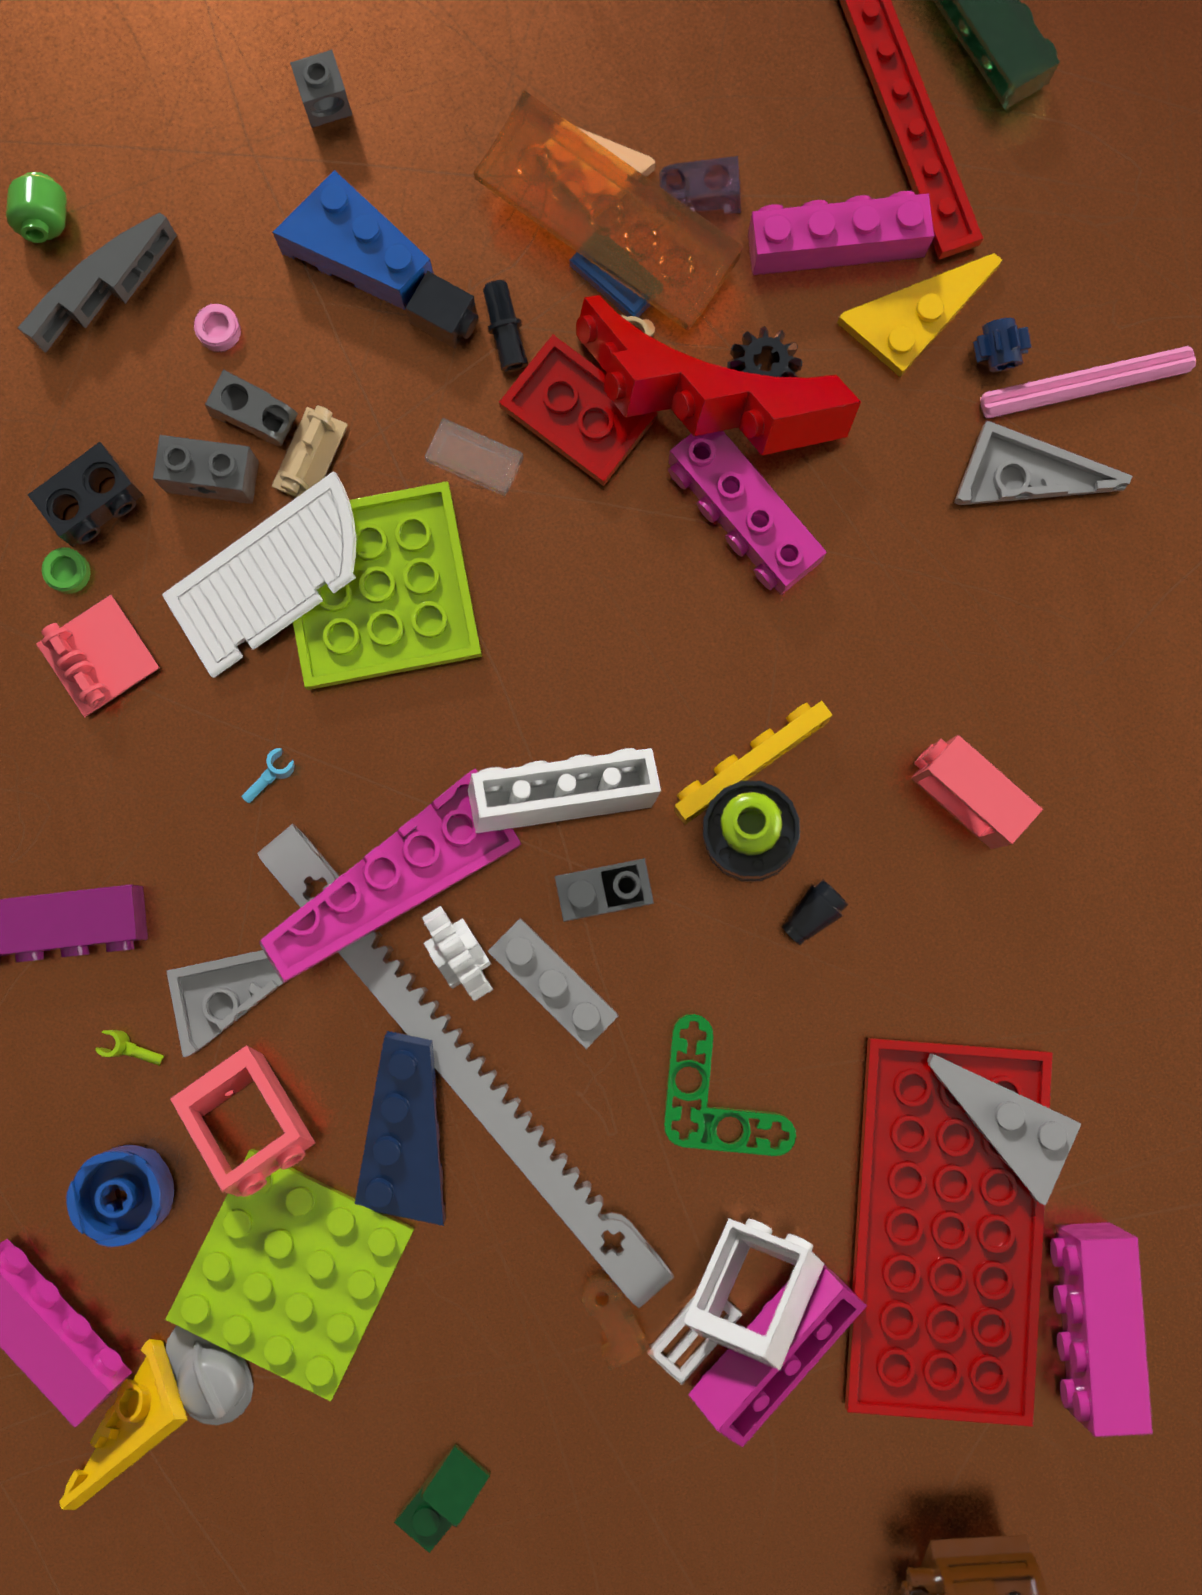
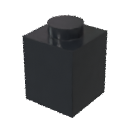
M429 271L426 272L406 306V312L411 325L455 349L462 337L468 339L471 336L479 319V315L476 314L477 310L473 295Z

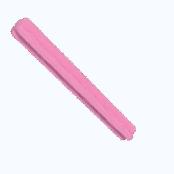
M1185 346L985 392L980 398L981 408L986 418H992L1188 373L1196 366V358L1193 349Z

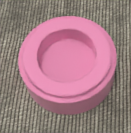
M211 304L199 311L194 321V330L198 339L209 350L216 352L226 351L232 348L240 338V323L234 312L225 305Z

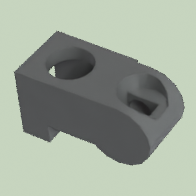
M224 369L205 403L210 416L224 423L229 422L260 439L277 446H282L298 415L294 409L272 397L270 393Z

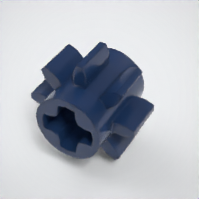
M1001 318L984 324L982 326L983 335L977 336V341L973 342L977 363L988 361L991 372L1005 371L1022 365V355L1027 354L1028 349L1032 348L1028 327L1018 329L1014 318Z

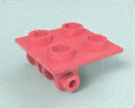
M109 595L61 628L57 623L46 626L41 631L44 638L36 643L84 717H87L160 668L112 595Z

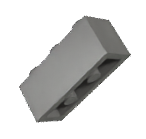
M520 918L488 950L586 1049L619 1016L523 919Z

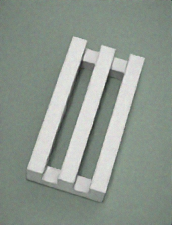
M694 1296L647 1349V1354L681 1385L718 1344L705 1339L679 1369L674 1363L698 1337L696 1332L689 1329L667 1356L661 1353L685 1326L683 1321ZM727 1299L723 1308L727 1314L723 1319L735 1324L743 1314Z

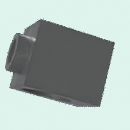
M333 50L290 62L311 128L352 116Z

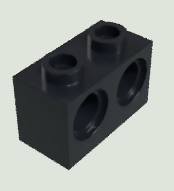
M99 442L29 493L28 496L56 534L70 546L74 547L76 544H85L94 539L99 534L100 527L113 517L119 518L129 513L135 507L136 500L143 496V494L114 455ZM108 477H115L113 488L107 493H99L100 483ZM78 503L79 510L76 516L70 520H63V513L66 507L70 504Z

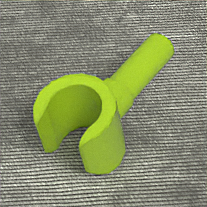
M102 1031L106 1035L113 1036L116 1044L113 1050L96 1047L95 1050L100 1056H133L161 1066L164 1055L131 1043L129 1036L124 1031Z

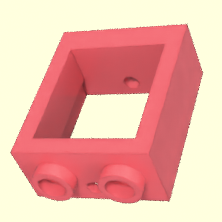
M959 735L947 742L940 738L934 745L931 744L914 762L919 770L911 779L990 849L1013 844L1043 810Z
M247 1045L170 1098L221 1191L228 1194L246 1197L256 1193L266 1185V1178L280 1168L287 1169L299 1163L306 1155L304 1151L315 1144L264 1055ZM254 1081L285 1134L232 1170L202 1117Z

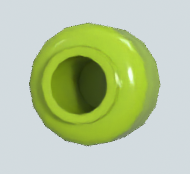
M756 792L742 793L731 799L723 810L721 818L723 837L727 844L738 853L749 856L762 854L771 849L779 839L782 828L781 812L775 802L764 794Z

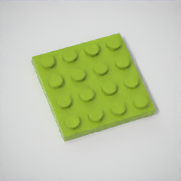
M446 481L349 500L356 531V558L353 571L356 578L335 593L330 590L327 584L317 589L323 601L293 622L304 687L307 690L482 657L449 482Z
M250 1149L244 1162L259 1151ZM292 1167L287 1169L280 1168L266 1178L267 1183L263 1188L246 1197L241 1195L238 1197L227 1194L165 1320L326 1400L332 1401L415 1228L390 1215L375 1212L365 1206L356 1205L355 1198Z

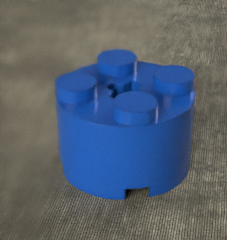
M123 1145L95 1155L80 1167L68 1188L66 1203L71 1222L81 1234H86L91 1239L97 1241L95 1243L100 1245L118 1247L130 1244L155 1229L169 1215L174 1198L173 1178L168 1166L161 1159L160 1154L152 1149L137 1145ZM115 1190L126 1191L128 1199H117Z

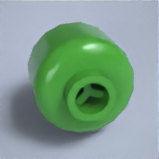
M29 172L14 179L8 187L6 206L7 223L12 230L34 243L45 242L61 235L65 228L67 207L66 193L53 178L40 172Z

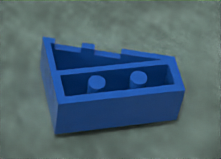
M335 170L272 232L282 254L318 267L319 271L330 276L334 274L355 284L356 288L406 310V306L426 272L433 273L430 258Z

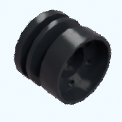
M740 781L725 787L710 802L703 818L704 844L711 862L724 875L740 882H761L778 875L790 863L800 839V818L793 802L779 788L763 781ZM756 792L766 795L775 802L781 812L782 828L779 839L771 849L762 854L749 856L738 853L727 844L722 834L721 818L724 808L731 799L742 793Z

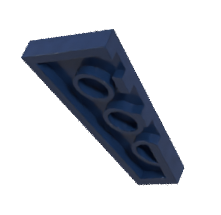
M387 1031L384 1036L355 1204L365 1206L379 1213L444 1226L446 1209L445 1203H443L442 1191L443 1170L442 1164H440L439 1152L440 1130L436 1113L437 1091L433 1040Z

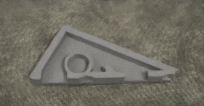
M986 421L980 432L954 503L967 505L1124 491L1130 484L1132 476L993 422Z
M263 950L166 971L183 1057L194 1055L283 984Z
M930 1053L927 1062L938 1080L949 1090L965 1110L969 1119L985 1139L993 1145L1001 1159L1013 1170L1029 1190V1194L1033 1199L1046 1206L1081 1123Z

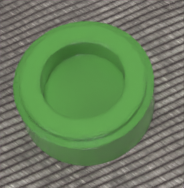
M67 547L57 548L51 551L43 561L42 576L45 582L60 593L73 594L79 592L87 585L90 579L91 571L88 561L74 549Z

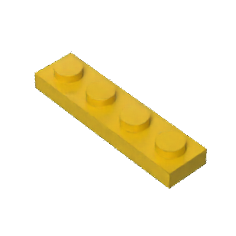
M820 701L812 708L807 702L802 704L786 717V720L789 722L787 726L777 733H774L771 728L764 731L749 743L753 749L740 759L735 754L729 756L713 769L716 776L704 785L699 780H696L677 794L680 802L674 806L675 813L682 823L686 825L706 811L710 802L725 787L740 781H748L828 724L832 713L823 701Z

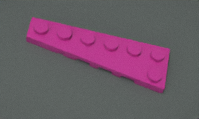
M476 768L467 773L436 798L428 807L400 827L397 832L364 856L361 861L345 874L338 877L320 894L307 902L260 940L261 948L282 983L289 981L521 845L512 828L475 833L468 787L471 775L478 773Z

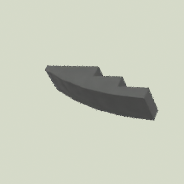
M160 212L119 234L80 262L43 297L19 325L18 329L33 345L46 353L71 319L86 328L111 294L126 304L177 236L167 217Z

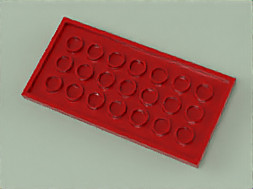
M868 1038L852 1291L867 1306L850 1325L845 1409L848 1413L1033 1427L1045 1205L1033 1199L1029 1194V1190L1013 1170L1005 1164L997 1150L985 1139L949 1090L938 1080L934 1071L928 1065L927 1060L930 1053L1050 1109L1053 1052Z

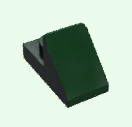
M455 1444L399 1512L394 1523L430 1553L452 1525L457 1527L461 1523L489 1479L490 1473Z

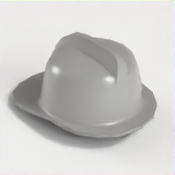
M176 1326L167 1339L166 1353L185 1410L192 1418L203 1424L221 1425L232 1422L244 1413L252 1398L254 1385L245 1359Z

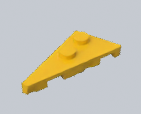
M993 253L843 312L837 324L901 377L995 272L1002 259Z
M149 1339L144 1343L141 1351L146 1355V1358L135 1378L123 1381L117 1392L115 1403L107 1410L90 1441V1444L95 1447L93 1454L84 1470H74L66 1484L65 1493L59 1501L61 1510H76L188 1420L163 1341Z

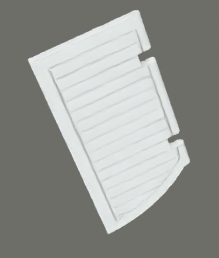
M333 471L162 594L212 678H215L243 658L242 653L237 647L238 645L247 641L254 650L320 604L323 599L317 589L327 584L330 590L335 593L356 578L353 574L356 558L355 521L349 498L337 473Z

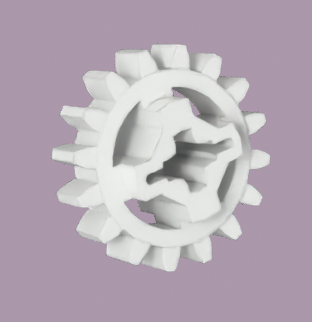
M441 906L423 916L422 919L432 935V938L424 942V945L450 987L453 989L462 983L473 1001L492 991L493 988L482 971L490 966L491 962L464 919L462 918L452 924Z

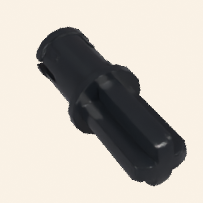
M505 280L488 282L483 289L491 325L488 326V332L494 336L501 371L519 370L529 364L519 329L522 326V321L515 316L507 282Z

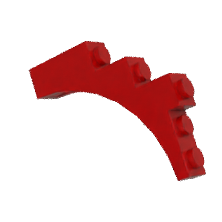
M600 295L588 296L583 299L580 317L576 322V335L598 361L602 369L607 372L604 378L603 390L625 418L671 409L693 436L739 428L761 455L848 437L861 401L837 375L809 378L773 377L741 372L708 363L675 350L645 334L620 316Z

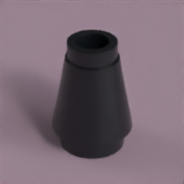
M822 879L816 886L811 884L781 927L801 946L806 940H809L844 915L841 912L849 904L829 883Z

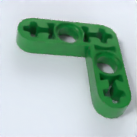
M693 1013L680 1017L675 1022L671 1035L664 1112V1131L668 1139L673 1144L684 1148L767 1156H780L789 1152L796 1141V1129L792 1122L784 1115L775 1112L707 1106L713 1048V1028L709 1021L700 1015ZM691 1021L697 1022L698 1029L705 1031V1038L697 1040L695 1044V1055L704 1053L703 1063L693 1059L676 1061L677 1051L687 1054L688 1042L685 1038L680 1037V1030L688 1029ZM693 1067L700 1072L702 1081L697 1090L686 1093L677 1088L675 1078L680 1069ZM673 1097L685 1101L700 1099L699 1108L690 1105L689 1118L691 1122L697 1123L696 1130H689L687 1138L679 1137L678 1129L671 1128L672 1121H679L682 1113L681 1104L672 1106ZM726 1117L737 1118L742 1124L741 1136L738 1140L730 1143L719 1139L716 1130L718 1123ZM749 1118L758 1119L755 1127L756 1129L763 1130L771 1129L772 1122H779L780 1129L787 1132L786 1139H779L777 1146L772 1147L768 1138L754 1136L756 1144L754 1146L747 1145L751 1134Z

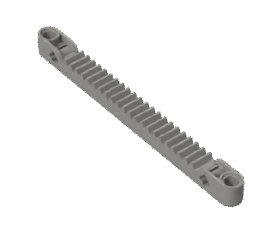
M293 823L257 853L265 866L300 908L315 898L310 897V894L314 891L311 885L313 880L319 882L326 881L327 885L323 888L324 890L340 877L310 840ZM371 932L340 950L338 953L407 1035L433 1040L435 1069L636 1307H642L675 1278L661 1257L626 1217L613 1212L600 1213L603 1206V1197L597 1195L588 1198L591 1191V1183L589 1181L576 1184L579 1177L577 1166L568 1170L563 1169L568 1158L566 1153L552 1156L556 1141L551 1139L541 1142L540 1138L544 1127L542 1125L533 1128L527 1126L533 1114L530 1111L519 1115L515 1112L521 1101L519 1097L506 1101L504 1096L509 1088L508 1084L505 1083L494 1087L492 1083L497 1075V1071L494 1069L483 1073L481 1068L486 1058L484 1056L474 1059L469 1057L474 1044L472 1042L463 1045L457 1043L463 1031L458 1028L448 1032L446 1027L451 1019L450 1015L447 1014L436 1018L434 1014L439 1006V1002L434 1001L425 1004L423 999L428 989L426 987L416 990L411 988L417 976L414 973L404 976L399 974L405 962L402 959L389 962L388 959L393 948L391 946L377 947L382 937L380 932ZM608 1230L614 1235L620 1231L622 1233L620 1236L621 1246L616 1248L615 1245L609 1244L604 1247L603 1232Z

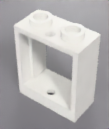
M728 1219L683 1323L706 1339L780 1370L824 1263L812 1252L813 1245L798 1236L787 1234L784 1240L771 1235L773 1230L756 1220L747 1219L746 1224H742ZM750 1248L795 1265L766 1336L720 1318Z

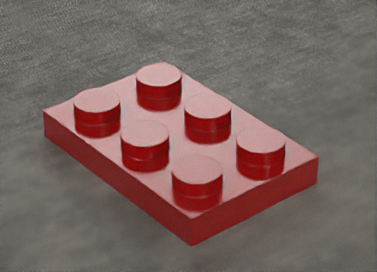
M554 334L551 335L499 401V407L603 486L651 427L658 415L657 412H651L625 418L603 390L606 374Z

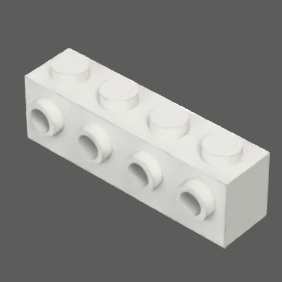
M626 748L600 756L577 755L564 761L550 763L547 761H534L522 767L508 769L501 767L486 768L471 775L468 787L475 833L651 808L661 792L652 748L642 750Z

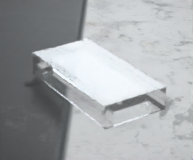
M445 418L442 419L425 455L426 462L505 497L524 458L523 453Z

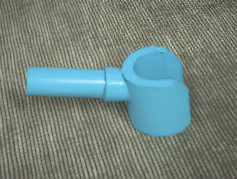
M276 748L267 755L266 762L268 768L241 796L247 803H250L276 778L285 779L293 773L294 760L284 769L279 770L273 767V762L283 753L282 748Z

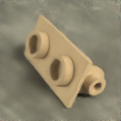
M317 405L315 410L307 407L272 487L298 497L325 478L348 424L333 418V413L322 406Z

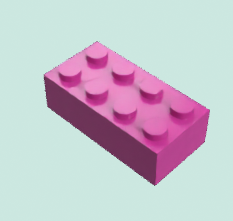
M1110 1222L1055 1225L1056 1238L1051 1239L1050 1252L1053 1265L1059 1269L1060 1285L1054 1286V1304L1057 1313L1062 1314L1063 1332H1058L1057 1334L1058 1354L1061 1361H1065L1066 1379H1062L1060 1382L1063 1406L1094 1437L1152 1434L1138 1237Z

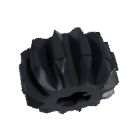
M764 326L760 328L758 339L747 331L742 336L743 345H732L730 355L733 357V360L728 361L727 368L773 377H798L796 372L801 370L803 361L798 357H794L798 349L796 342L782 344L785 336L783 330L778 331L775 338L769 337V331ZM767 361V368L771 367V370L768 372L761 371L762 365H758V362Z

